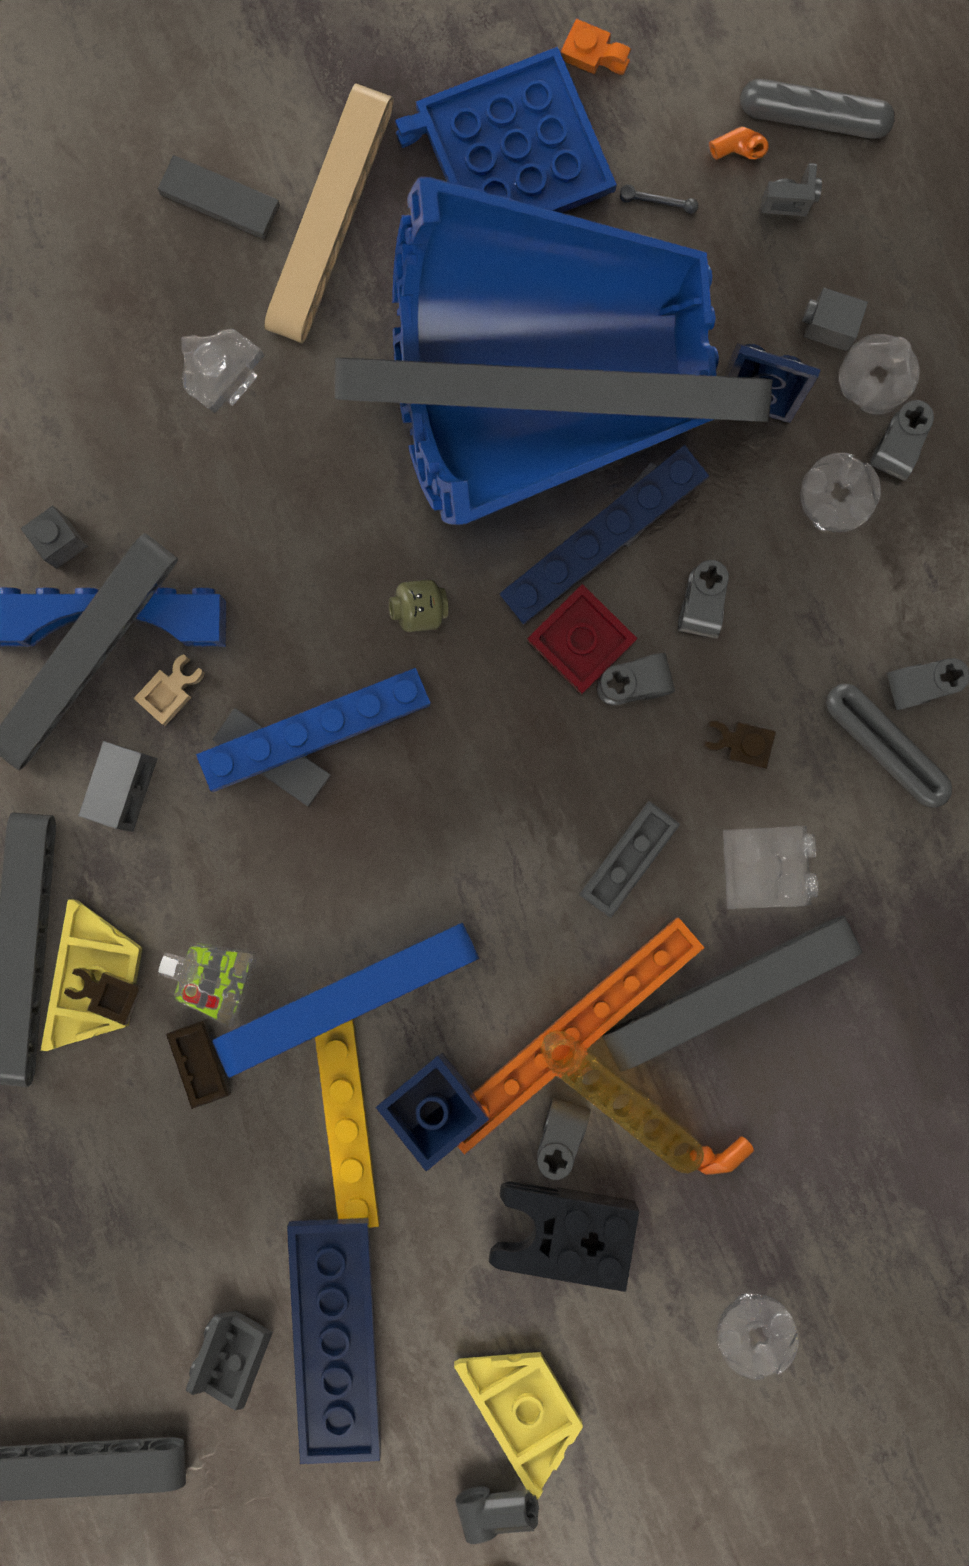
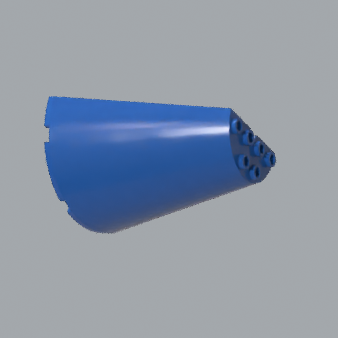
M419 177L414 183L407 197V205L411 209V215L401 216L394 258L392 303H399L397 316H400L401 327L393 328L394 360L717 376L716 369L719 363V355L716 347L710 346L708 340V330L714 328L716 316L714 308L711 306L710 286L712 284V270L708 265L707 252L431 177ZM399 403L403 423H412L410 435H413L414 445H409L408 448L420 486L434 511L441 510V519L453 525L474 521L714 420Z

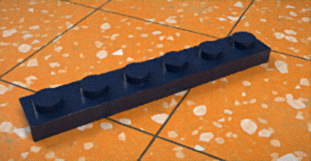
M685 445L682 446L499 594L525 625L706 481L709 475Z

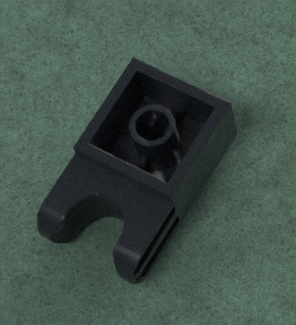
M507 1181L501 1184L500 1198L503 1203L509 1208L528 1214L533 1219L535 1225L532 1233L526 1239L519 1242H497L490 1249L488 1261L494 1268L626 1292L639 1216V1209L635 1200L515 1181ZM589 1233H596L598 1237L596 1243L587 1245L582 1240L583 1237L589 1239Z

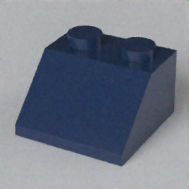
M443 1052L375 1107L426 1172L489 1120V1117L467 1082Z

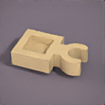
M184 654L174 661L173 673L170 676L159 670L133 698L164 726L192 698L184 689L188 685L199 683L205 675V672L198 668L192 675L185 676L183 667L190 659Z

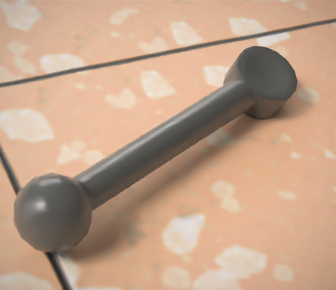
M630 184L624 185L620 190V198L624 202H631L633 199L683 208L688 214L695 213L699 208V204L694 198H689L685 201L635 191V188Z

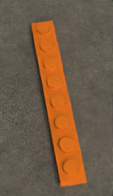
M679 917L670 922L473 1092L489 1120L457 1146L464 1155L705 948Z

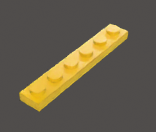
M354 1019L315 1037L338 1219L369 1218V1227L373 1228L379 1227L380 1219Z

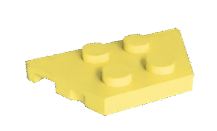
M68 899L41 1051H49L129 1026V1022L126 1025H122L88 1011L87 1009L92 999L87 997L72 999L64 993L65 989L69 987L79 991L84 988V980L80 976L72 974L76 968L90 970L98 981L103 972H109L136 983L142 954V947L75 899Z
M541 1352L459 1358L454 1361V1368L526 1490H530L531 1494L536 1495V1498L539 1499L543 1492L544 1484L553 1470H557L564 1459L567 1447L573 1444L583 1428L581 1418Z

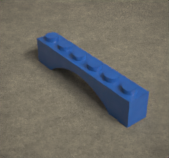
M0 588V646L36 645L50 633L76 622L99 590L95 588H75V594H60V590L56 588H36V594H21V590L17 588ZM158 588L136 618L167 631L187 647H226V600L220 594H215L216 590L212 588H193L192 594H177V590L173 588Z

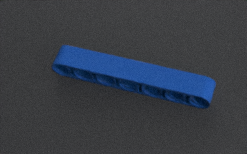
M460 923L212 1040V1043L228 1078L480 958L464 924Z

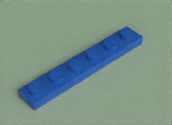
M413 668L198 753L196 756L209 789L213 793L429 707L431 703L417 669Z

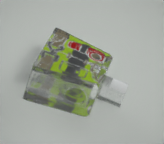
M195 943L190 945L186 958L166 952L160 963L158 975L178 981L174 994L176 1001L225 1026L232 1027L238 1022L259 952L249 949Z

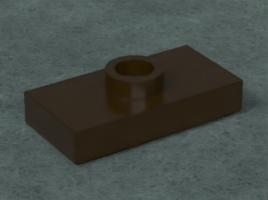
M206 1019L166 1034L191 1109L231 1095L219 1056L212 1043L213 1039Z

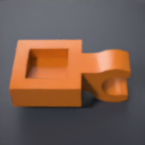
M576 18L560 53L565 63L594 75L599 65L608 68L616 74L624 75L630 62L628 56L631 48L617 42L609 44L611 39L610 32Z

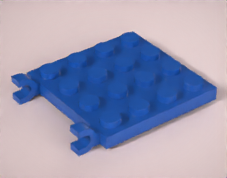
M558 46L416 101L418 113L395 120L398 128L396 135L402 148L415 143L423 134H427L444 177L449 183L560 213L616 191L617 184Z

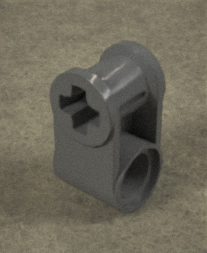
M912 400L904 404L900 411L891 419L885 434L872 455L869 465L906 481L919 459L923 443L933 425L934 414L930 405L921 400ZM908 416H912L914 418L913 425L915 426V428H911L908 426L910 423V419L907 418Z
M706 560L690 572L685 598L679 615V632L718 638L723 623L724 602L729 581V573L721 562ZM707 571L710 572V579L716 580V583L709 588H706V581L700 579Z
M666 653L653 654L632 662L614 665L603 673L597 683L599 698L611 706L637 700L654 699L675 692ZM613 677H615L617 683H624L625 685L619 694H617L615 688L609 689L607 686Z
M947 658L925 665L917 664L888 672L887 677L896 710L931 702V699L962 691L969 682V669L967 665L959 659ZM952 672L953 680L942 682L940 675Z
M554 1097L552 1098L537 1151L538 1167L545 1177L551 1180H560L570 1174L579 1145L585 1135L591 1109ZM555 1150H560L561 1157L565 1162H558L555 1168L549 1167V1161L545 1158V1155H553Z

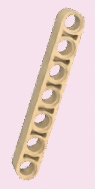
M357 83L352 87L269 304L265 318V330L300 343L306 340L387 128L393 108V96Z

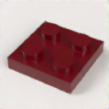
M581 584L527 638V641L582 695L638 638Z

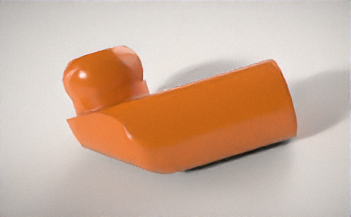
M738 127L710 141L709 148L715 160L732 152L755 160L766 155L769 144L767 139L760 133L746 127Z
M741 1136L723 1153L714 1154L708 1146L699 1148L693 1154V1161L698 1165L697 1170L705 1175L730 1173L754 1152V1148L746 1138Z

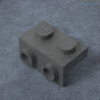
M238 1311L214 1315L205 1328V1339L200 1353L190 1367V1379L186 1391L192 1395L206 1392L235 1411L243 1409L273 1332Z

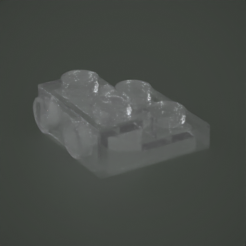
M807 826L723 830L727 909L812 905L811 897H818L819 885L817 874L810 873L809 858L816 857V839L814 834L807 833Z

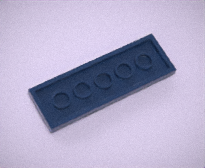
M369 1218L289 1221L287 1235L300 1464L380 1461L381 1437Z

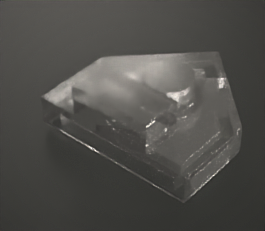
M235 329L221 330L216 335L198 337L197 335L181 337L182 352L184 354L183 388L188 394L215 414L225 401L233 406L255 381L257 376L253 369L265 355L260 348Z

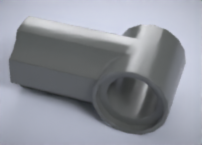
M474 1487L463 1491L455 1499L465 1540L469 1544L483 1543L502 1533L534 1531L538 1525L539 1505L536 1495H532L530 1490L490 1493L487 1487Z

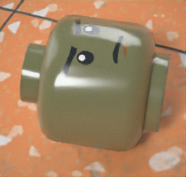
M428 579L400 583L396 589L395 597L389 598V612L392 621L398 620L402 630L406 632L437 629L441 625L442 619L448 617V599L445 589L439 588L435 581Z

